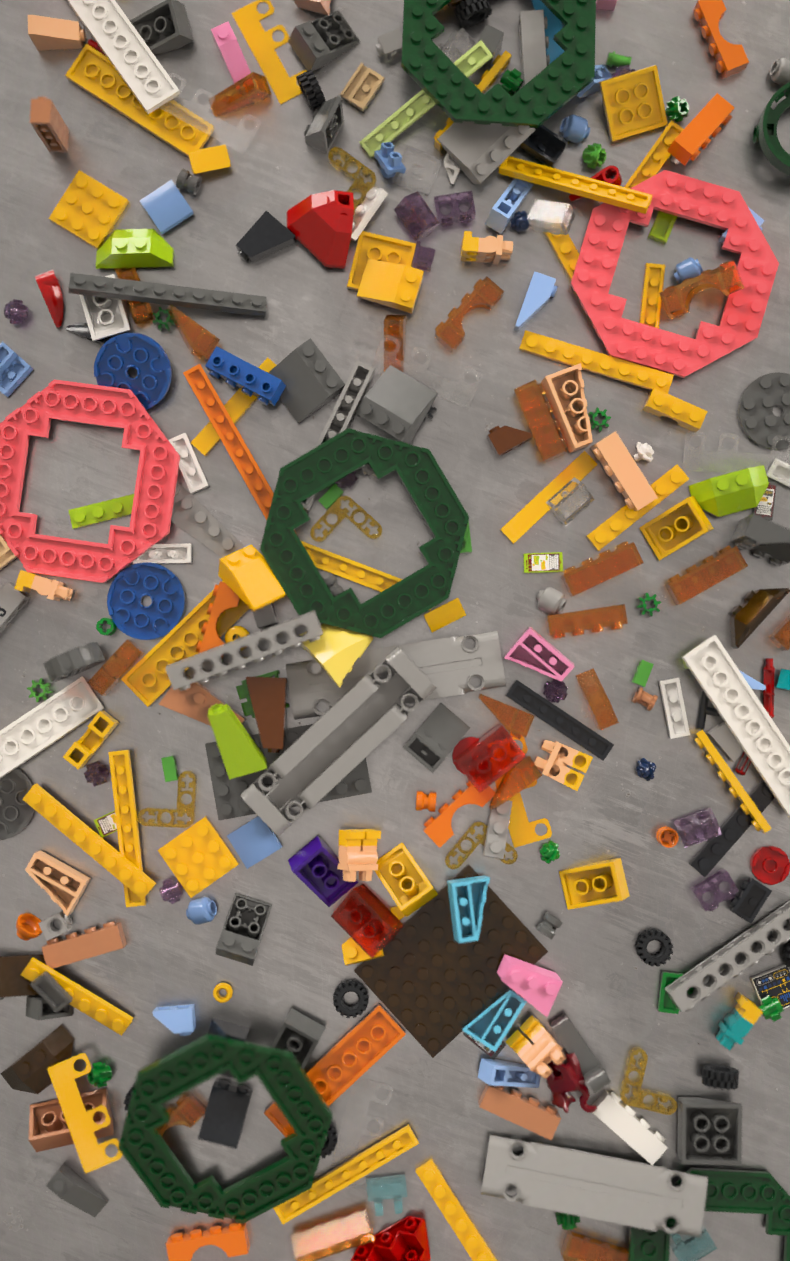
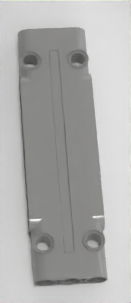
M491 631L460 637L452 636L365 650L363 655L353 664L351 672L346 674L340 687L328 676L322 667L321 671L317 674L311 671V665L318 663L315 659L286 664L294 720L322 716L397 647L437 687L425 700L505 687L506 680L498 632ZM471 638L474 640L475 646L473 649L465 647L464 642L466 639ZM380 668V669H378V671H377V676H378V677H380V678H385V677H387V675H388L387 669H385V668ZM473 677H479L481 680V685L478 688L471 686L470 681ZM407 697L404 700V704L415 702L413 697ZM324 701L327 703V710L325 712L317 710L318 702Z
M397 647L274 760L269 768L240 796L271 830L280 836L305 811L316 805L408 718V715L437 687ZM380 668H385V669H387V671H388L387 677H385V678H380V677H378V676H377V671H378V669H380ZM413 697L415 704L411 707L404 704L405 698ZM265 776L271 777L273 784L265 785L263 778ZM290 806H299L300 812L297 814L292 813Z
M490 1135L481 1194L507 1199L508 1201H518L523 1205L651 1231L662 1230L668 1233L700 1238L708 1180L704 1176L668 1170L657 1165L652 1166L647 1163L533 1141L525 1142ZM516 1144H520L524 1148L523 1153L520 1155H516L512 1151L513 1146ZM675 1175L681 1178V1182L677 1186L671 1184V1178ZM510 1185L517 1188V1193L514 1196L506 1193V1188ZM667 1218H675L676 1223L673 1227H666L665 1222Z

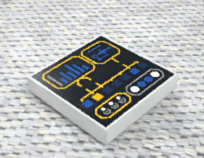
M783 964L750 977L761 1005V999L769 995L772 999L777 998L783 1009L790 1007L789 967Z

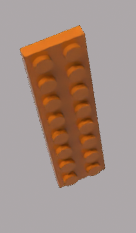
M378 1004L305 1073L329 1107L406 1035V1032ZM273 1102L264 1111V1114L285 1137L295 1133L281 1110Z

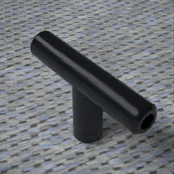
M704 690L701 695L697 729L703 730L705 728L706 715L721 717L716 708L708 707L709 698Z

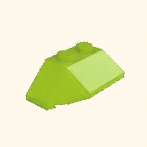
M154 229L114 230L96 252V269L173 267L174 250Z
M762 465L709 478L689 485L688 488L690 496L696 498L703 510L716 517H722L757 507L769 485L765 467Z

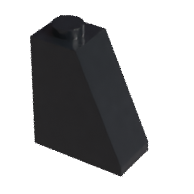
M265 211L236 244L237 254L244 261L248 259L253 263L295 244L297 240L290 230L268 211Z

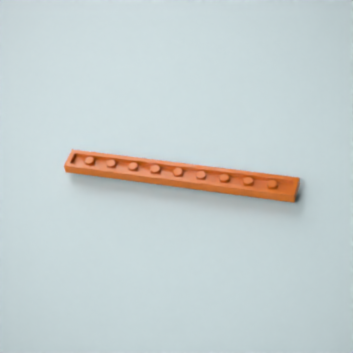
M198 364L183 372L267 520L274 493L201 364Z

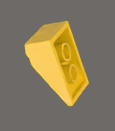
M368 259L357 297L412 314L424 271L406 265Z
M694 496L686 498L640 527L659 561L714 529Z
M252 544L219 559L218 576L253 612L285 597L286 593L264 556Z
M400 843L377 860L378 870H374L406 917L439 895L403 843Z
M621 858L559 871L568 910L623 901L630 897Z

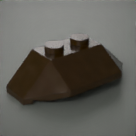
M775 588L750 591L744 598L746 600L742 606L739 604L731 612L733 614L730 618L731 647L734 649L739 648L790 592V589Z
M61 1024L5 1069L1 1075L12 1089L39 1094L52 1083L47 1068L72 1058L74 1037Z

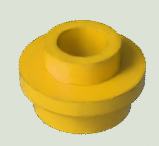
M219 983L213 990L215 1000L220 1003L228 1002L233 995L232 987L227 983ZM220 990H226L227 994L221 995Z

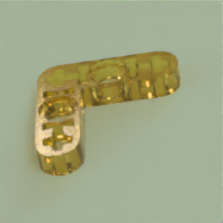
M334 147L328 153L330 164L354 181L347 192L358 190L362 194L361 198L353 199L355 213L356 208L366 198L367 192L375 187L376 175L340 147ZM340 154L341 160L345 162L343 167L342 161H340L339 159H336L334 161L333 155ZM355 164L358 167L355 173L348 172V165ZM361 170H363L362 175L368 178L371 176V183H364V178L360 175Z
M349 496L338 498L310 530V535L314 541L323 542L347 518L372 540L378 539L382 535L381 525ZM342 500L344 502L348 500V505L352 509L354 508V506L357 507V509H355L351 513V516L347 515L348 513H350V511L347 508L341 509L342 505L340 502ZM358 512L365 515V520L362 523L354 521V515ZM329 514L337 516L338 520L335 524L327 522L326 519ZM368 519L371 520L369 522L371 527H378L377 535H370V529L367 526L365 529L361 528L367 523ZM324 521L325 525L331 529L327 531L325 528L322 532L324 535L322 538L320 536L314 537L316 535L314 531L316 529L321 530L323 525L320 523Z
M184 771L180 774L178 778L177 809L144 808L138 813L137 819L139 823L144 826L186 828L191 826L195 821L197 776L195 773ZM187 774H189L190 778H193V781L189 782V788H193V791H182V788H186V781H183V778ZM186 793L192 797V802L188 805L184 804L181 800L182 795ZM147 811L148 815L155 816V811H158V823H155L156 819L151 818L148 820V822H145V818H142V815H144ZM175 812L178 813L177 817H182L187 813V817H191V820L187 821V824H184V820H176L177 824H174ZM162 813H170L172 819L169 823H164L161 820Z
M481 821L472 823L445 856V863L448 868L458 869L480 843L483 846L485 845L487 825ZM482 825L483 834L481 835L480 833H478L475 836V839H478L475 843L474 840L467 835L468 833H471V835H473L475 833L474 827H480ZM463 840L471 841V849L463 850L461 842ZM506 842L505 850L507 852L513 851V859L508 858L507 860L502 859L501 861L505 864L510 865L516 862L518 854L517 851L509 843ZM458 848L465 856L462 857L460 854L457 858L458 864L453 863L451 865L449 864V857H455L458 852L454 850Z
M632 1048L628 1055L620 1090L622 1101L628 1106L666 1115L673 1114L677 1109V1103L671 1095L641 1088L648 1056L642 1048ZM638 1052H640L641 1056L643 1057L642 1059L638 1060L637 1064L639 1067H641V1069L635 1067L636 1059L633 1057L634 1055H638ZM630 1072H638L639 1078L636 1081L629 1080ZM629 1085H631V1086H632L631 1092H632V1094L634 1095V1097H630V1099L627 1100V1097L625 1096V1094H628V1093H629V1091H630ZM647 1095H651L654 1098L653 1103L650 1105L643 1103V1099ZM658 1097H660L659 1100L662 1103H667L670 1100L672 1106H668V1109H666L663 1104L658 1103Z

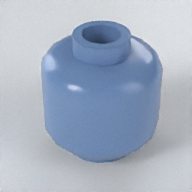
M572 114L568 118L565 117L563 119L560 132L565 140L580 143L589 136L590 127H588L587 119Z
M690 257L676 265L677 272L673 274L678 284L682 282L684 286H690L701 280L704 271L698 259L694 260V258Z
M208 897L192 900L186 910L187 918L195 925L211 922L217 914L215 902Z

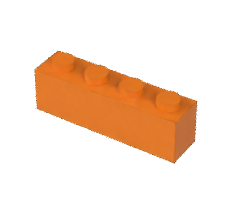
M717 93L675 138L667 151L684 166L690 160L694 162L701 153L699 150L701 148L704 150L712 141L710 139L711 136L715 138L722 130L720 126H726L732 119L730 114L735 107Z

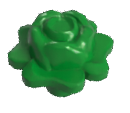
M550 840L549 843L543 845L540 849L542 861L549 864L560 857L559 849H557L558 843Z

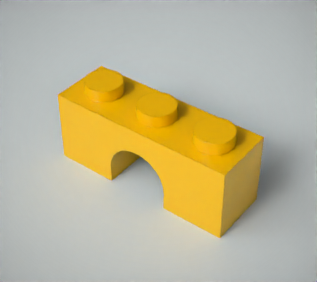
M653 388L642 409L658 417H669L677 421L678 426L694 433L701 428L708 412L656 388Z
M99 711L87 726L89 728L84 735L74 742L63 758L75 768L82 769L119 722L106 711Z

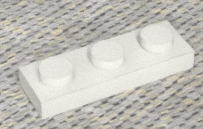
M377 187L370 189L364 201L356 208L353 215L351 240H357L388 195L384 189Z
M183 433L169 439V442L180 455L179 468L190 493L193 494L209 487L187 434Z
M155 544L135 559L133 564L143 562L156 564L192 563V544Z
M673 678L659 681L670 739L689 736L690 731L680 679Z

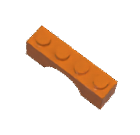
M698 0L693 11L694 17L701 25L702 36L709 43V52L715 57L718 72L722 74L723 78H727L744 71L749 60L742 44L727 42L719 32L718 23L726 12L723 0Z
M221 581L219 585L215 584L212 595L215 596V600L208 607L207 614L210 617L208 622L203 624L201 633L204 634L202 641L198 642L196 652L199 653L225 644L217 631L218 619L224 611L238 607L241 598L226 583Z
M473 776L466 783L468 787L463 791L458 790L452 796L454 800L449 805L447 803L442 805L438 809L439 814L435 818L431 816L423 824L425 826L423 831L439 848L454 835L451 820L458 808L467 804L483 807L496 795L494 790L480 776L477 778Z
M234 1222L226 1227L217 1225L209 1230L202 1231L201 1229H196L183 1235L182 1233H175L168 1238L166 1243L168 1260L191 1261L194 1252L205 1245L220 1247L228 1257L248 1254L250 1243L246 1223Z

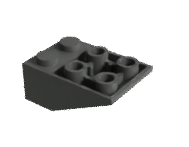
M338 10L330 13L329 16L325 15L295 26L288 42L306 69L314 71L326 66L359 44L360 40Z
M440 703L405 743L403 748L433 773L470 727Z
M235 893L216 947V955L253 966L272 904Z

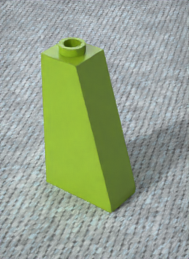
M219 703L208 709V718L229 780L267 769L266 757L229 705Z

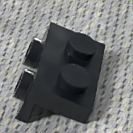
M540 125L520 145V148L548 167H553L563 154L568 142L547 127Z
M753 878L746 879L740 887L743 891L739 897L735 896L730 903L732 907L730 911L750 924L772 892V890Z

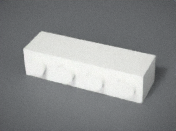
M605 1089L592 1104L597 1106V1110L592 1113L653 1166L668 1148L664 1142L666 1138L658 1131L654 1133L650 1129L651 1125L644 1118L638 1119L635 1116L636 1112L629 1105L624 1106L620 1103L621 1099L613 1091L609 1093Z

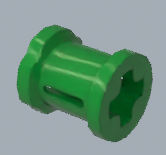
M101 618L96 624L97 631L102 635L111 636L117 631V627L112 619ZM108 624L111 625L110 629L106 630L103 629V625Z

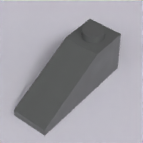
M63 1163L46 1185L59 1198L93 1217H96L108 1203L107 1199L65 1163Z

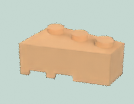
M41 850L34 853L25 869L35 882L50 895V898L60 906L66 916L73 912L91 880L90 877Z

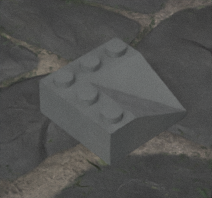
M751 514L739 521L731 539V542L735 543V547L742 550L747 548L753 551V555L760 558L765 556L771 559V563L778 566L790 562L789 529L756 514Z
M678 1097L677 1157L681 1164L742 1165V1104L699 1097Z

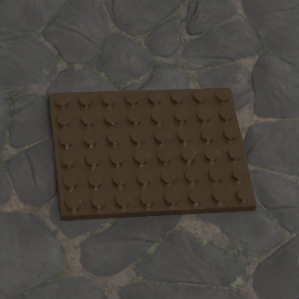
M468 864L451 880L479 875ZM446 884L437 892L439 895L424 904L394 934L382 943L383 957L361 962L354 969V972L432 1058L458 1036L467 1024L510 988L501 980L497 973L504 954L534 965L548 952L489 886L487 887V897L484 903L483 918L477 941L458 943L454 940L448 886Z

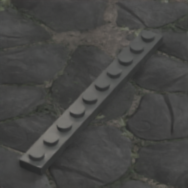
M70 273L69 293L264 317L266 314V296Z

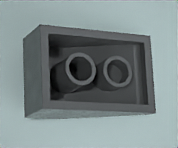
M165 0L130 20L154 55L179 49L194 41L185 6L177 0Z
M339 96L323 102L320 109L316 108L313 114L314 120L311 125L306 127L304 132L306 144L327 154L344 121L342 98Z
M291 1008L271 1048L292 1052L304 1070L326 1027Z

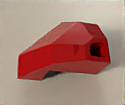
M333 190L312 194L286 212L287 229L325 267L345 268L352 235L353 193Z
M413 1216L403 1218L361 1242L351 1261H430L425 1220Z

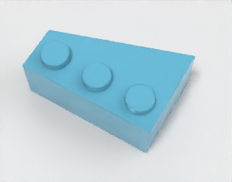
M486 875L447 881L454 940L458 943L477 941L479 939L483 918L482 913L487 897L486 892L490 882V877Z
M510 989L462 1030L496 1052L527 1001Z

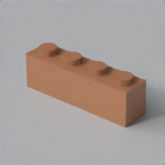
M47 97L31 99L30 124L48 151L68 152L69 129L52 100Z
M114 921L104 923L103 927L99 929L93 926L84 929L85 933L77 935V932L66 934L64 939L58 940V937L46 941L47 944L41 947L46 965L53 969L124 948L127 943L121 922L115 924Z
M486 1083L478 1101L480 1108L549 1140H552L561 1120L556 1108L550 1105L545 1107L533 1097L525 1098L518 1090L511 1089L510 1091L504 1088V1086H491Z

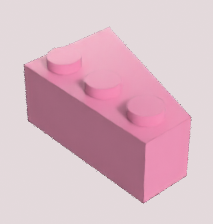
M531 627L525 631L504 656L507 660L514 661L561 682L575 667L574 663Z
M505 954L497 970L499 977L505 984L543 1015L548 1016L563 983L557 973Z

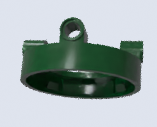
M790 82L782 86L772 96L762 112L758 125H755L753 130V143L760 144L767 160L776 169L790 176V154L782 148L778 140L777 124L781 114L790 107ZM783 96H785L786 98L782 100L773 110L771 108V105L774 102V100L775 103H777Z

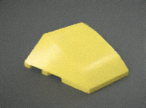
M323 623L321 624L323 634L320 635L321 638L313 642H309V640L301 642V647L321 665L328 676L340 687L343 683L342 680L348 672H351L353 664L363 655L373 637ZM306 631V632H303V633H301V634H299V635H300V636H303V635H305V634L307 633V631Z

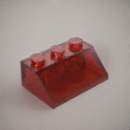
M498 724L453 760L478 792L481 793L527 756L504 726Z
M364 884L352 889L331 915L371 958L392 941L404 927V924Z

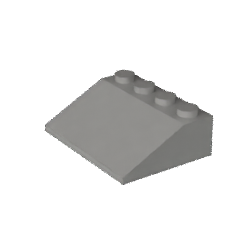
M463 121V123H453L437 140L474 185L481 184L536 129L525 125L512 127L502 126V124L497 123L483 125Z

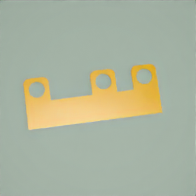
M256 0L233 12L232 15L279 103L282 104L302 93L297 85L296 77L307 71L303 70L289 77L275 51L276 48L288 42L289 35L283 25H277L266 32L264 31L260 20L273 14L274 7L270 0ZM260 2H266L269 5L267 13L261 14L257 11V5ZM281 30L284 33V39L281 42L273 40L272 34L274 31Z
M517 735L487 744L491 753L490 767L499 798L512 801L508 829L514 848L550 838L552 831L549 821L543 818L529 822L520 794V790L537 784L533 768L526 767L514 771L510 758L527 753L528 749L525 738L522 735ZM520 740L522 742L523 748L520 752L511 750L510 745L512 741ZM523 772H529L532 775V781L529 784H523L520 781V775ZM539 823L547 826V833L543 836L535 833V827Z
M81 1053L47 1068L85 1174L122 1158L123 1154L118 1149L119 1141L116 1138L98 1145L94 1131L110 1124L111 1119L107 1108L101 1105L86 1112L75 1079L91 1071L87 1055ZM77 1059H83L86 1062V1068L82 1072H77L74 1069V1062ZM97 1111H102L106 1116L104 1123L100 1125L93 1121V1115ZM109 1144L116 1145L118 1149L115 1157L110 1158L105 1154V1148Z

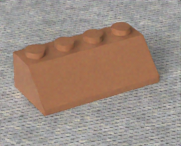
M107 1088L81 1093L80 1096L86 1112L103 1105L107 1108L111 1119L108 1126L94 1131L96 1139L113 1135V1114ZM58 1099L30 1105L29 1142L36 1152L74 1144ZM102 1111L95 1112L93 1121L99 1125L104 1123L106 1119L105 1114Z

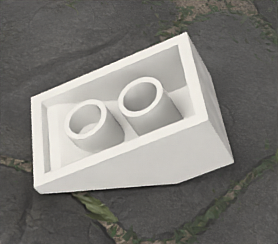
M114 274L105 276L110 278H116ZM79 294L92 341L130 331L124 300Z

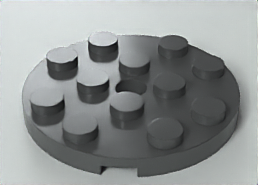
M776 372L763 375L754 380L740 398L738 405L740 426L745 435L762 448L769 450H785L790 448V374ZM775 406L780 407L781 410H783L781 416H775L773 414V408Z
M18 768L0 779V840L11 838L20 833L29 824L35 811L22 800L33 785L28 777Z

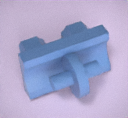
M392 142L381 143V149L374 152V157L381 165L380 172L382 176L390 178L394 177L396 172L405 173L406 167L402 163V155L394 152V144Z

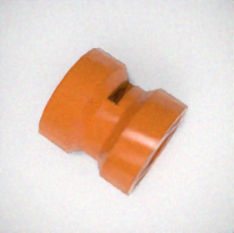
M417 791L416 811L427 809L429 812H435L436 792H430L427 795L423 791Z
M664 826L657 830L656 840L658 843L667 848L674 847L677 844L679 837L674 829Z

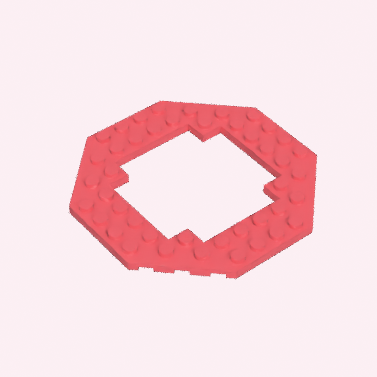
M664 170L630 188L653 195L646 214L607 203L593 208L570 285L577 294L580 304L589 316L609 356L685 378L758 337L779 262L739 191ZM653 209L719 229H728L722 249L740 254L720 325L717 326L701 321L695 339L622 318L627 299L608 294L629 222L648 227Z
M54 379L45 389L37 392L27 400V403L14 410L0 423V535L7 542L14 555L21 561L27 572L105 583L169 534L180 455L132 390ZM51 419L124 429L122 448L140 451L130 527L110 525L108 544L35 534L38 515L19 512L30 436L49 438Z

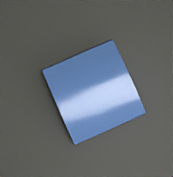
M172 180L140 200V203L162 235L194 214Z
M2 341L0 343V391L6 397H9L34 369Z
M259 816L227 835V838L247 869L283 847L271 828Z

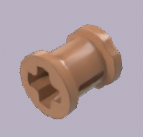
M639 687L632 702H637L645 706L648 711H651L658 696H653L643 691L642 687Z

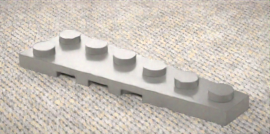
M177 481L171 522L222 558L244 548Z

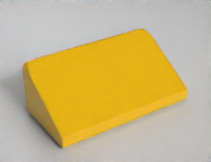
M225 144L188 152L193 174L231 167Z
M456 598L423 616L433 633L466 616V613L459 598Z

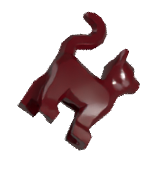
M575 1053L565 1056L568 1061L565 1064L557 1065L551 1060L547 1065L552 1070V1073L546 1079L548 1088L553 1094L552 1104L563 1108L564 1112L568 1113L569 1105L576 1101L569 1092L580 1091L582 1093L579 1099L581 1108L588 1113L595 1112L597 1106L587 1104L590 1094L585 1085V1079Z

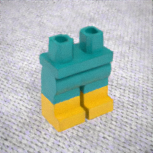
M739 992L734 997L738 1003L730 1013L725 1015L724 1022L720 1020L717 1024L720 1031L716 1035V1039L730 1051L736 1042L739 1045L744 1042L743 1038L763 1013L754 1002Z

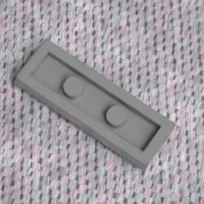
M492 798L483 856L504 859L512 801Z

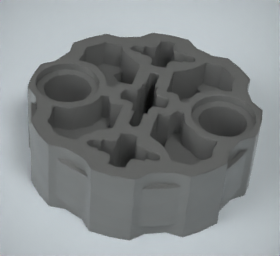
M91 642L57 655L43 663L50 681L57 682L93 668L105 661L98 642Z

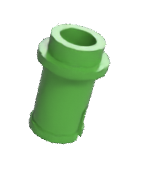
M615 51L613 53L609 52L606 64L609 67L616 66L629 70L632 57L615 54Z

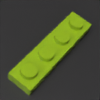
M134 494L68 510L72 528L75 530L131 516Z

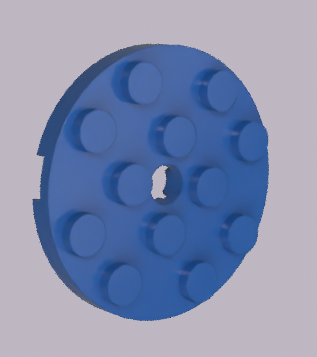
M124 333L109 339L100 348L94 363V377H96L98 385L132 390L145 409L158 404L165 397L171 384L172 371L166 352L155 340L143 334ZM130 367H135L138 376L135 378L131 377L128 373Z
M149 562L137 563L121 571L111 583L107 596L108 612L116 627L124 634L140 640H154L167 635L181 621L186 606L185 591L178 577L166 567ZM144 596H150L152 599V603L148 607L142 605V598Z

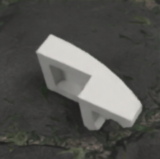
M447 153L443 163L450 182L454 185L461 169Z

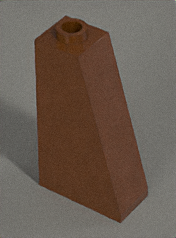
M246 677L262 746L264 749H268V752L280 753V749H284L287 678Z

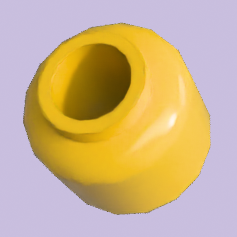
M233 626L225 634V643L238 639V635L240 638L249 635L250 632L242 626ZM247 647L240 648V651L245 650Z

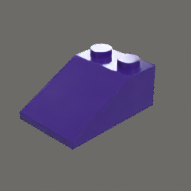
M318 835L288 860L292 872L328 907L359 883L357 879L354 882L343 881V870L338 869L339 858Z

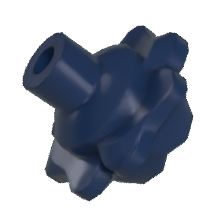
M526 211L516 212L510 220L512 223L510 225L511 228L516 229L517 232L526 230L532 223V215L527 214Z
M645 758L637 761V775L646 779V781L654 779L655 763H651Z

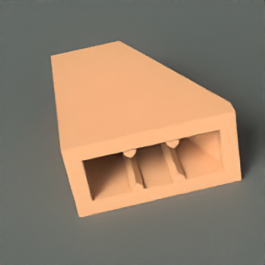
M28 15V35L38 51L83 49L86 33L78 21Z

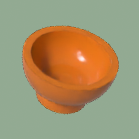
M21 914L16 921L18 937L25 941L38 937L42 933L38 924L41 920L32 914Z

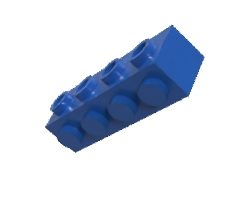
M217 346L205 365L209 370L210 376L217 380L219 378L226 380L225 383L230 387L235 388L237 386L241 388V392L250 397L252 395L258 397L257 400L265 405L270 403L275 406L286 387L281 379Z

